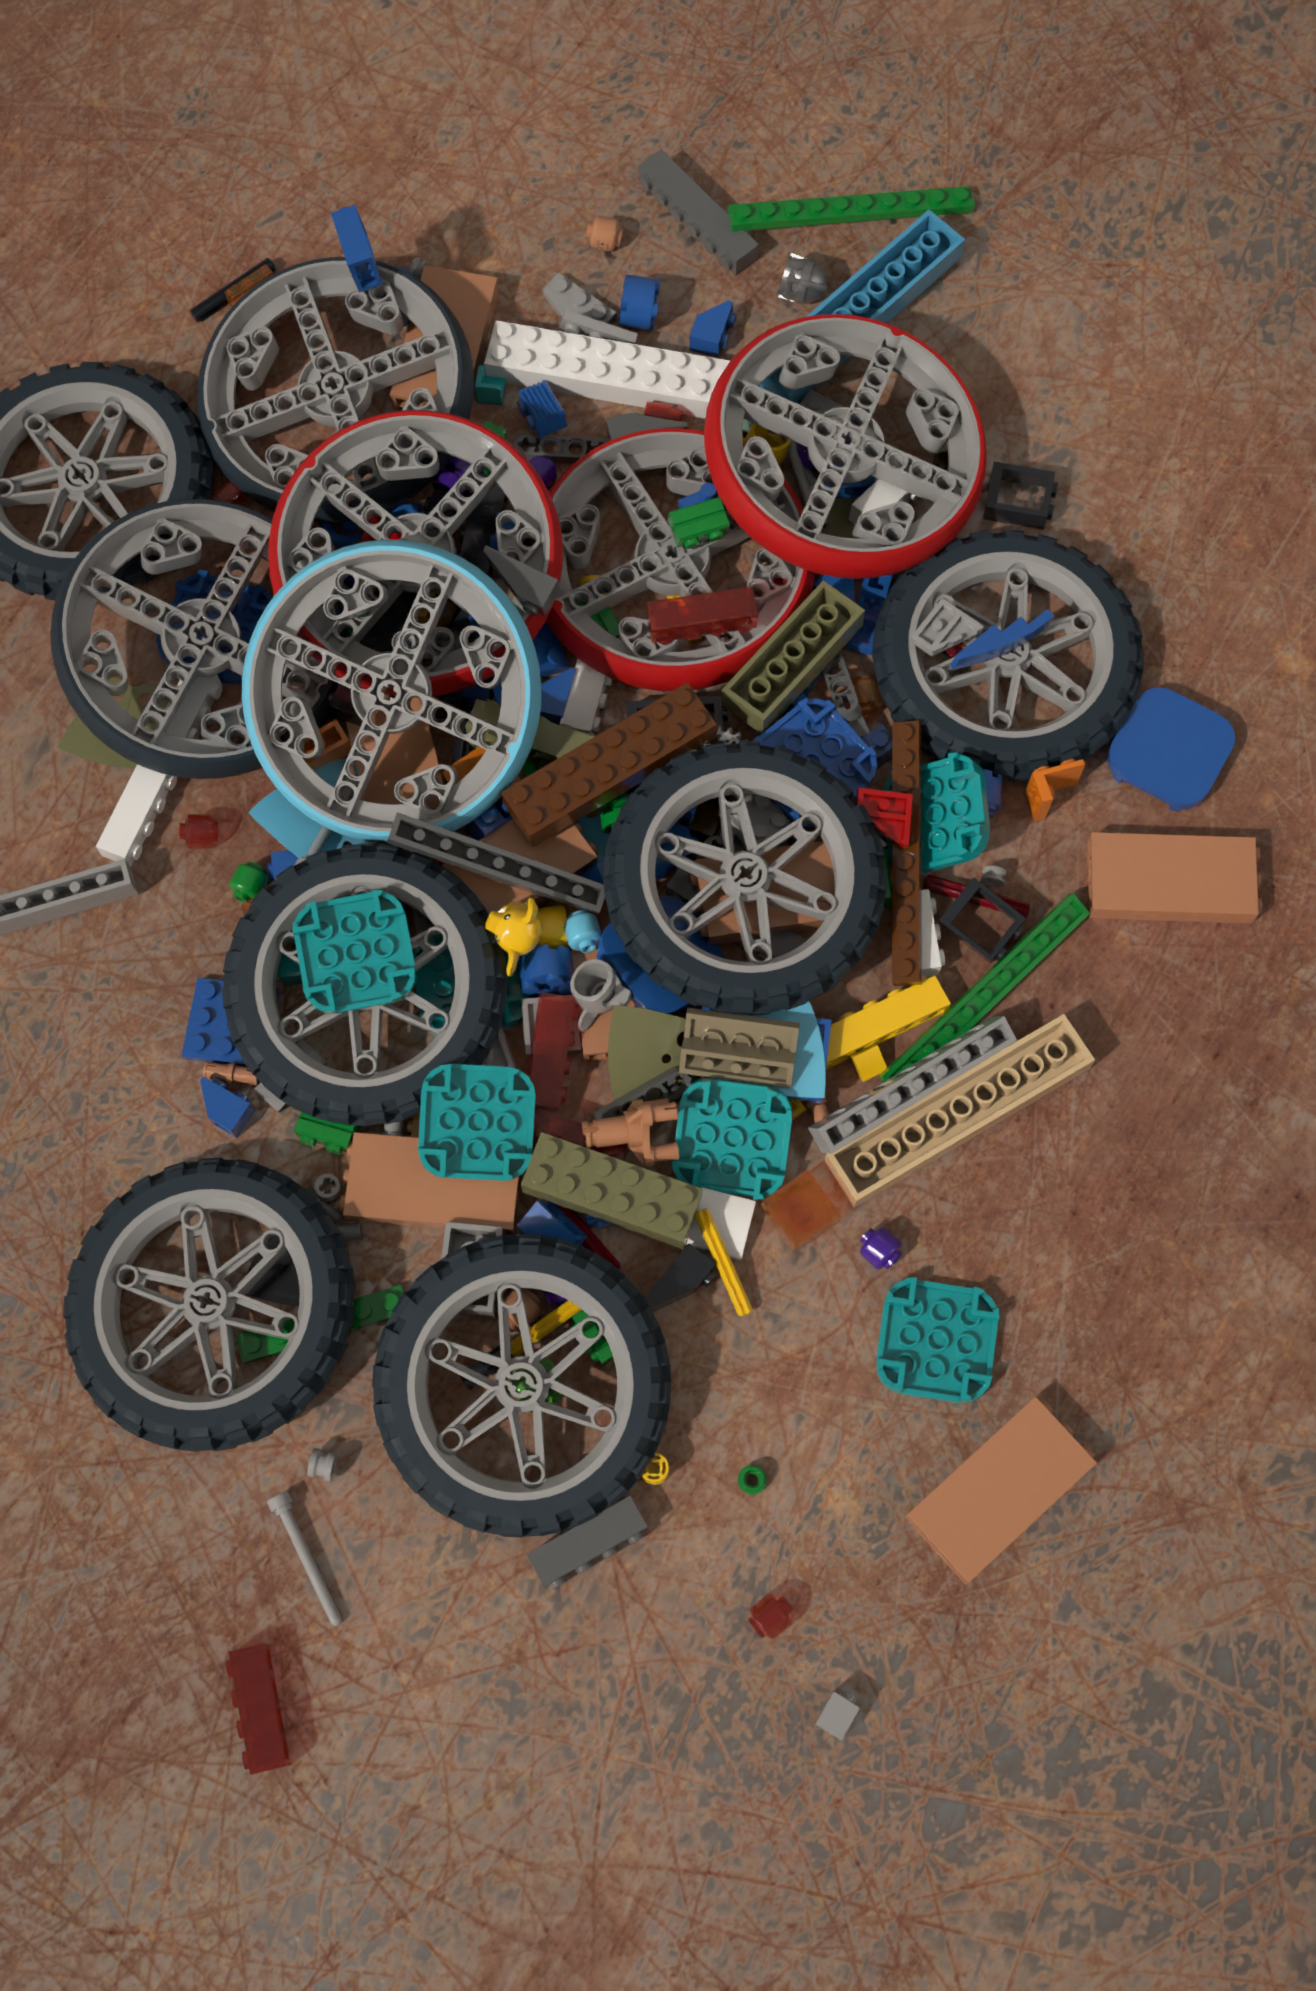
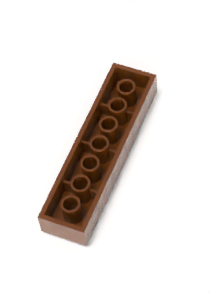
M687 682L501 792L503 804L531 847H534L640 784L656 768L660 769L668 764L670 759L687 751L693 752L717 738V724Z

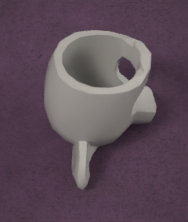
M591 959L583 962L577 967L570 982L571 992L583 1009L578 1022L579 1031L584 1032L587 1030L599 1013H607L613 1010L614 1005L628 1006L630 1002L631 991L622 986L614 969L602 960Z

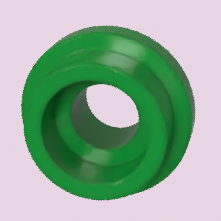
M748 1465L739 1472L738 1485L743 1492L755 1495L764 1490L767 1484V1476L761 1467ZM749 1475H755L758 1478L756 1485H749L747 1483Z

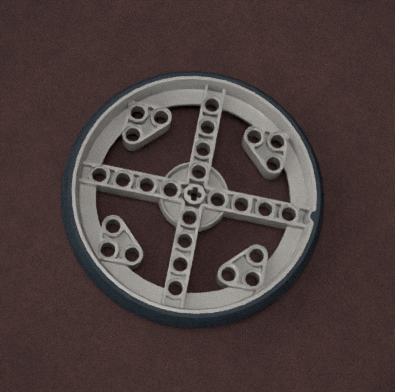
M345 257L314 259L293 265L264 279L242 296L226 313L214 331L202 359L198 379L197 404L201 429L214 461L224 475L242 493L254 502L275 512L278 501L286 486L283 484L290 480L296 469L308 456L289 447L275 444L266 450V464L252 451L247 444L248 441L309 417L322 425L336 427L340 431L360 421L359 418L367 411L371 404L373 392L434 368L437 370L435 401L428 389L417 388L410 394L403 410H431L449 413L466 419L470 418L474 399V370L468 341L457 318L443 299L415 276L398 267L376 261L383 285L359 293ZM334 296H346L345 304L354 321L390 335L398 334L403 330L405 324L402 314H404L419 328L424 336L360 361L349 353L334 351L316 300ZM293 309L312 359L303 368L299 376L298 386L235 410L237 378L247 390H256L262 385L279 352V345L267 327ZM434 350V352L427 354L428 351ZM411 359L409 362L403 363L405 360ZM387 368L386 371L379 372L380 370ZM363 378L361 381L355 382L357 379ZM316 396L314 399L308 401L309 398ZM423 402H428V403H427L426 405H424V406H421V407L419 406V405H420L421 403H423ZM292 405L289 409L284 410L287 406ZM348 408L345 412L339 413L342 409ZM244 424L243 427L237 429L239 425ZM405 441L400 447L409 448L413 443ZM437 452L440 466L434 476L393 481L385 480L380 476L375 459H372L352 470L355 480L350 482L388 511L407 501L426 487L446 466L452 455ZM426 457L423 458L420 463L423 465L430 464L433 461V459ZM284 458L281 462L276 463L278 459ZM395 462L391 463L385 468L393 467L395 465ZM372 474L369 478L363 479L365 475ZM332 484L328 490L337 491L341 485ZM324 499L313 522L341 523L352 520ZM353 500L349 503L348 506L351 508H356L360 505L361 502L359 500Z
M179 499L164 501L143 507L114 521L91 539L71 563L57 592L52 612L50 637L54 668L60 686L80 720L99 740L122 757L162 774L193 779L232 777L263 768L248 736L245 720L243 719V704L206 714L201 721V737L203 740L177 737L165 732L196 677L214 676L227 668L243 675V661L245 660L249 644L242 641L240 627L232 615V611L261 559L263 558L269 562V535L272 518L247 507L219 500ZM162 534H169L172 537L170 539L164 540L161 539L159 536ZM200 538L219 540L236 545L207 599H191L174 607L113 577L126 562L140 553L142 568L147 573L154 575L198 563L202 555ZM186 546H193L196 549L192 552L185 551L183 548ZM246 548H251L256 552L253 554H247L243 550ZM155 555L158 556L160 559L157 561H150L147 559V557ZM305 559L300 560L296 567L303 568L307 566L309 561ZM233 570H241L244 574L236 576L231 572ZM104 586L111 589L107 593L98 591L100 587ZM228 591L232 595L230 597H222L219 593ZM129 598L135 601L131 605L122 603L123 600ZM337 601L333 605V613L336 616L344 611L342 601ZM96 604L161 635L163 651L171 663L139 720L129 714L112 697L124 694L128 687L127 672L115 637L107 630H98L90 638L91 621ZM153 610L159 613L156 617L146 615L147 612ZM210 613H217L220 617L217 619H210L209 617H207V615ZM178 622L183 627L181 629H174L170 625ZM344 629L340 636L347 638L348 629ZM202 635L205 636L206 639L202 638V640H198L197 637L200 638ZM294 640L289 642L291 645L297 646ZM105 642L110 646L107 649H99L97 645ZM226 646L231 648L232 651L230 653H222L219 649ZM190 656L196 661L188 664L182 659ZM311 657V662L315 667L321 664ZM286 663L282 682V696L286 698L298 697L306 700L319 727L330 711L327 704L329 695L332 691H336L339 683L306 669V671H303ZM91 664L98 667L93 672L84 670L85 666ZM112 677L122 679L118 684H112L108 680ZM178 678L183 681V684L175 686L170 681ZM299 682L304 685V688L295 689L291 684ZM160 701H168L171 703V706L161 708L157 704ZM294 702L290 706V713L293 717H297L301 712V707L299 703ZM149 723H155L159 727L154 731H149L145 726ZM209 725H217L220 730L209 732L206 728ZM286 727L282 728L279 733L281 741L286 742L290 738V731ZM233 737H241L244 739V742L237 745L232 743L231 739Z

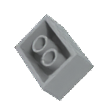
M446 1222L441 1259L463 1246L481 1241L482 1239L505 1235L503 1227ZM497 1292L471 1303L459 1315L495 1318L498 1299Z

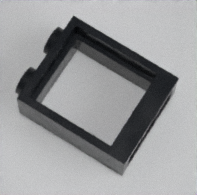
M994 461L983 519L1044 530L1046 520H1052L1054 505H1050V499L1056 497L1058 483L1054 482L1055 472ZM1001 480L1045 487L1041 510L997 503Z
M974 877L938 922L989 963L993 959L999 961L1008 950L1005 946L1007 941L1011 937L1016 940L1026 928L1022 925L1026 919L1024 916ZM976 893L1014 921L990 952L952 923Z

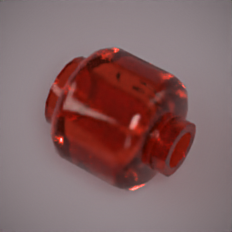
M188 814L185 818V823H179V839H185V845L189 849H210L213 843H218V821H214L213 817L209 814Z
M769 1593L750 1608L751 1617L748 1620L761 1638L766 1636L770 1639H775L792 1625L793 1620L790 1613L794 1609L784 1596L778 1599L776 1595Z

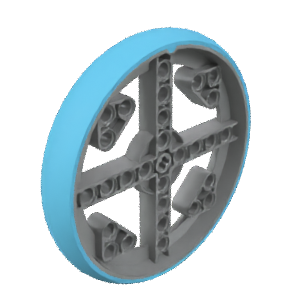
M376 540L346 546L320 557L296 573L279 589L258 620L249 642L242 675V704L244 720L254 752L267 776L292 805L323 827L341 835L361 841L389 844L386 842L397 812L449 831H455L487 811L502 796L501 792L510 787L525 764L534 742L541 710V677L536 650L527 626L509 597L489 576L460 556L442 548L407 540ZM352 575L355 579V584L352 589L346 590L343 585L344 579ZM402 580L421 584L394 650L373 655L363 662L362 665L297 636L310 616L322 605L327 617L342 622L386 604L389 597L386 586L377 581ZM433 584L441 586V594L437 598H431L429 595V588ZM372 587H378L380 590V596L376 601H370L368 597V592ZM448 597L465 608L481 627L467 626L460 634V642L476 683L481 687L489 689L495 688L501 683L502 701L497 726L432 697L430 678L420 662ZM337 601H342L344 611L336 616L333 613V605ZM428 609L430 619L427 623L421 624L418 620V614L421 610ZM477 631L480 634L481 640L477 646L472 647L468 643V636L470 633ZM416 634L419 638V645L411 650L407 645V640L411 635ZM294 640L297 643V651L295 654L289 655L286 647L290 641ZM497 643H503L506 647V652L501 658H496L493 654V647ZM319 651L322 655V662L315 667L311 662V657L315 652ZM287 660L351 689L353 707L363 722L335 787L321 778L304 759L319 757L323 753L325 746L308 702L298 697H288L282 700V682ZM401 660H405L408 663V671L403 675L398 674L396 666ZM340 663H345L347 674L340 678L336 674V667ZM491 668L495 673V677L491 683L486 684L482 680V673L485 669ZM365 674H369L372 677V685L368 689H364L361 685V678ZM394 686L393 691H395L397 695L396 697H390L389 700V694L386 693L387 688H393ZM416 696L420 697L423 703L422 708L417 712L413 711L410 706L411 700ZM294 702L299 703L301 707V712L297 717H293L290 713V706ZM443 707L446 709L448 716L443 723H439L435 718V713L437 709ZM380 710L384 711L387 717L386 722L381 726L375 722V715ZM464 719L471 720L473 725L471 732L468 734H464L460 730V723ZM421 721L486 749L475 767L459 782L456 768L451 765L442 764L397 782L394 793L396 798L404 804H379L362 800L389 735L406 732ZM284 727L290 731V738L286 742L281 741L279 736L281 729ZM489 730H494L498 735L497 742L492 746L488 745L485 741V734ZM371 735L374 737L376 745L373 750L368 751L364 746V740ZM309 738L315 743V749L310 754L304 749V743ZM357 761L363 762L365 766V771L361 776L356 775L353 770L354 764ZM443 769L448 770L451 775V779L446 785L440 783L438 775ZM407 783L412 784L415 789V793L410 799L406 798L403 794V787ZM346 786H350L354 790V797L350 801L343 797V789ZM432 794L438 796L440 800L439 807L435 810L431 809L427 803L429 796Z

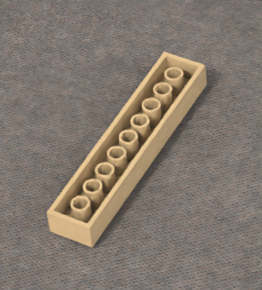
M1065 1014L989 1057L834 1153H826L824 1161L855 1208L1091 1068L1095 1059Z

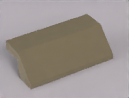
M688 1008L679 1073L791 1088L800 1023Z

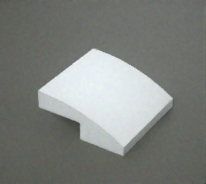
M702 1188L703 1195L697 1212L705 1208L710 1210L730 1258L741 1261L756 1201ZM694 1218L687 1244L690 1243L697 1250L711 1253L697 1220Z

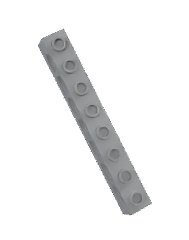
M992 1016L808 1127L821 1152L834 1153L1016 1042L1017 1039L1005 1016Z

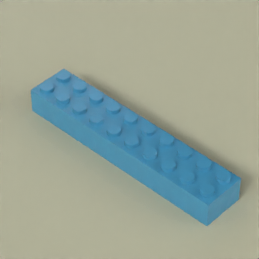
M928 209L806 317L843 314L888 323L962 258L965 239ZM840 355V361L838 363L837 368L845 360H847L850 357V355ZM780 368L766 378L759 387L797 404L807 395L810 389L813 390L819 383L795 390L786 389L779 381L782 370Z

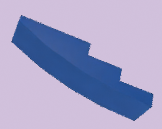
M893 574L875 578H864L858 605L865 610L864 622L861 629L847 643V650L872 655L877 617L883 602L888 596Z
M1046 609L1029 624L1020 617L1002 632L994 624L960 651L953 659L950 667L955 670L980 664L1001 656L1028 642L1045 630L1055 616Z

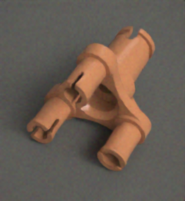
M668 1098L645 1102L642 1099L632 1100V1104L627 1111L623 1112V1116L595 1119L589 1123L582 1121L583 1138H586L584 1142L585 1148L591 1149L592 1146L601 1148L627 1144L644 1167L654 1166L655 1162L679 1160L677 1142L654 1146L650 1143V1126L653 1123L678 1120L677 1108H675L676 1103H669Z

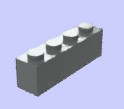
M628 1496L598 1513L597 1517L579 1526L577 1525L528 1553L527 1557L543 1587L551 1586L553 1590L568 1581L566 1576L574 1571H577L578 1575L591 1569L594 1566L592 1561L602 1556L606 1560L620 1551L618 1546L628 1541L632 1545L645 1537L644 1531L648 1530V1527L632 1497Z

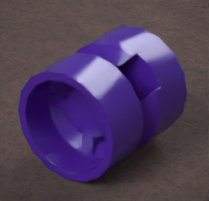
M452 456L444 467L445 470H441L432 482L433 488L448 493L472 464ZM468 490L463 491L461 496L464 497Z

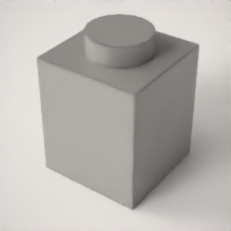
M843 1690L839 1694L832 1692L814 1724L837 1739L843 1740L860 1707L855 1705L857 1699Z

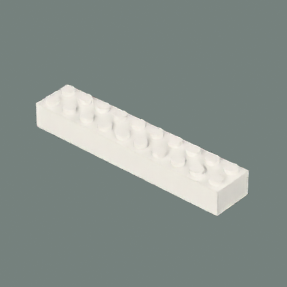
M495 320L484 366L486 376L506 378V384L528 387L529 385L533 386V384L537 385L538 382L542 383L545 380L552 392L706 418L711 393L730 360Z

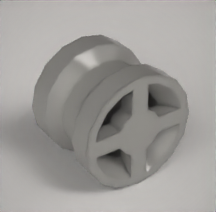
M314 1448L309 1460L307 1476L312 1478L321 1476L325 1481L331 1482L337 1468L338 1453L330 1452L327 1454L323 1453L321 1449Z

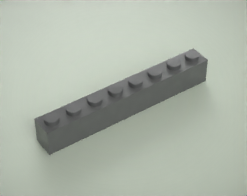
M398 812L386 842L579 910H586L594 915L600 913L605 899L604 885Z

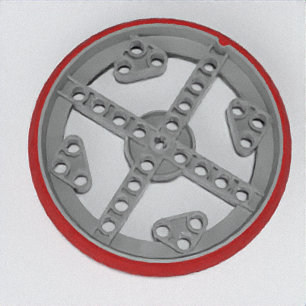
M843 314L815 315L791 320L769 329L743 347L729 362L711 393L704 425L706 461L712 482L729 514L755 542L767 551L790 564L817 574L852 579L875 578L891 575L916 566L940 552L957 536L974 512L981 495L987 463L986 439L977 406L967 387L952 367L924 342L899 328L874 319ZM840 355H850L871 361L851 406L834 408L822 415L759 387L766 378L782 368L779 376L780 384L786 389L795 390L831 379L840 361ZM892 370L918 389L913 393L909 401L906 415L922 448L928 453H938L947 441L948 471L884 442L882 430L872 418V415ZM743 419L808 447L810 460L820 472V475L799 522L787 516L772 503L780 494L784 484V476L768 442L764 438L758 436L750 438L743 449ZM870 475L933 503V506L914 523H912L915 514L913 507L907 502L902 501L862 513L852 531L853 538L836 537L820 532L841 484L859 482Z
M403 410L374 415L341 429L322 442L300 464L286 484L278 501L269 535L268 559L273 593L275 596L280 588L303 569L296 567L300 560H308V564L334 551L330 535L325 529L314 528L311 530L314 518L324 499L376 540H390L391 534L400 533L402 536L399 540L425 543L456 555V547L452 537L453 533L497 484L506 494L516 513L510 510L502 511L496 518L498 551L558 579L560 584L563 567V542L558 514L550 493L531 463L517 448L487 427L463 417L431 410ZM405 441L413 443L409 448L400 447ZM437 452L458 457L472 464L429 515L410 513L395 518L345 478L352 470L376 458L380 476L390 481L434 476L440 466ZM426 457L433 459V461L427 465H423L420 463L421 460ZM387 461L395 462V465L391 468L383 467V464ZM483 470H488L491 472V474L485 478L478 476V474ZM332 484L341 485L337 491L328 490ZM465 490H472L474 492L468 498L461 496ZM353 500H359L361 502L360 505L356 508H351L348 506L349 503ZM447 510L457 511L453 517L444 516ZM378 516L382 518L378 524L368 523L372 517ZM507 522L515 524L512 530L502 528ZM432 529L440 531L436 537L426 535ZM526 539H533L536 541V543L530 547H526L522 544L523 541ZM317 540L326 541L323 547H314V543ZM402 580L377 581L386 586L389 597L386 604L371 610L367 617L356 616L349 620L336 621L335 623L326 616L323 608L320 606L306 621L297 636L362 665L368 658L381 652L363 646L359 642L403 591L418 593L421 584ZM433 584L429 588V591L435 588L441 591L439 584ZM372 587L369 590L368 597L370 601H376L379 598L375 596L376 591L379 590L378 587ZM514 596L512 603L519 611L533 641L544 625L550 610L546 617L537 614V616L531 615L523 610V606ZM450 598L454 603H456L459 607H461L464 611H466L469 615H471V614H470L465 608H463L459 603H457L455 600H453L452 598ZM436 627L422 658H429L433 661L429 667L424 668L430 678L432 696L453 693L476 685L477 683L463 648L456 650V643L451 630L446 627ZM344 629L353 630L352 635L347 638L341 637L340 633ZM401 631L397 632L392 638L393 649L395 648ZM416 634L411 635L407 642L412 644L411 650L419 645V638ZM481 637L469 643V645L472 647L477 646L480 643ZM441 638L450 640L446 647L436 645L437 641ZM497 643L493 647L494 656L496 658L504 656L506 652L505 645ZM319 651L315 652L312 657L321 663V653ZM405 660L398 662L396 666L398 674L403 675L408 671V663ZM340 663L336 667V674L341 678L347 674L345 663ZM487 668L483 671V681L495 675L493 669ZM365 674L361 678V685L364 689H368L372 685V677L369 674ZM394 686L393 688H387L386 693L393 696L397 695L393 691Z
M661 428L627 434L610 440L582 456L562 474L549 491L558 514L561 532L568 531L570 533L562 534L563 567L559 584L560 591L555 598L546 622L560 642L579 660L608 678L626 685L647 690L673 691L687 682L693 690L728 682L811 594L815 573L790 564L770 553L765 548L759 549L754 558L745 597L746 607L750 611L759 613L746 627L738 631L705 581V577L710 569L712 556L750 536L739 525H736L735 523L737 522L729 512H726L730 527L728 532L725 533L724 538L717 541H710V538L700 541L701 544L698 545L699 548L686 549L685 546L678 548L668 521L664 519L634 474L649 469L667 467V488L671 492L685 496L700 491L701 486L705 483L713 484L706 461L704 432L683 428ZM784 478L780 494L772 503L787 516L799 522L804 508L798 496ZM608 487L640 536L634 550L633 560L573 590L568 577L566 561L574 569H583L590 563L600 531V513L595 506L588 503L599 492ZM644 517H649V518H651V519L644 520V519H642V518H644ZM585 520H591L592 522L586 523V522H584V521H585ZM656 537H662V538H664V539L657 540V539H655V538H656ZM531 539L530 546H533L536 541ZM581 551L583 553L575 554L574 552ZM768 562L771 565H763L762 563ZM652 568L654 571H646L645 569ZM681 577H689L690 579L683 580ZM778 577L783 578L787 583L779 586L774 583V579ZM623 580H631L632 582H630V583H624V582H622V581H623ZM647 589L661 595L679 596L711 646L692 651L678 652L679 634L674 627L636 617H626L619 623L618 639L601 628L590 616L596 615L607 607L612 608ZM599 591H600V592H602V591H607V592H609V593L603 595V594H600ZM753 594H760L762 597H755ZM695 597H702V598H704V599H703V600H696V599H694V598H695ZM578 602L587 603L585 606L576 605ZM715 617L717 620L710 621L707 618ZM626 632H634V633H636V634L631 636V635H626L625 633H626ZM727 637V638H730L731 640H730V641H723V640H721V638ZM669 640L672 643L663 644L662 641ZM646 652L649 653V655L640 656L639 653Z

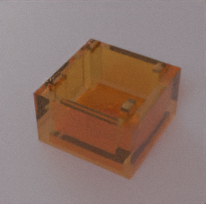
M806 1170L767 1197L761 1204V1210L793 1254L838 1224L842 1216L809 1170Z

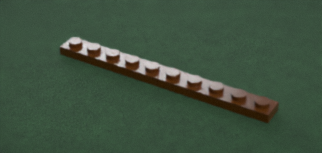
M917 720L892 723V792L913 794L909 846L902 848L892 841V984L894 986L922 985L921 723Z

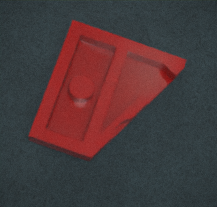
M858 788L856 792V806H865L874 822V829L902 848L909 846L913 794Z

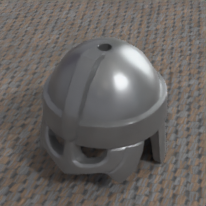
M788 252L785 271L776 296L803 305L821 298L827 289L825 271L816 261Z

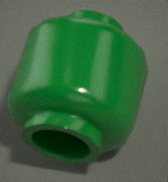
M248 861L247 864L238 865L229 881V887L234 892L233 897L246 904L249 900L252 901L261 889H265L269 884V877L266 875L267 870L251 861Z

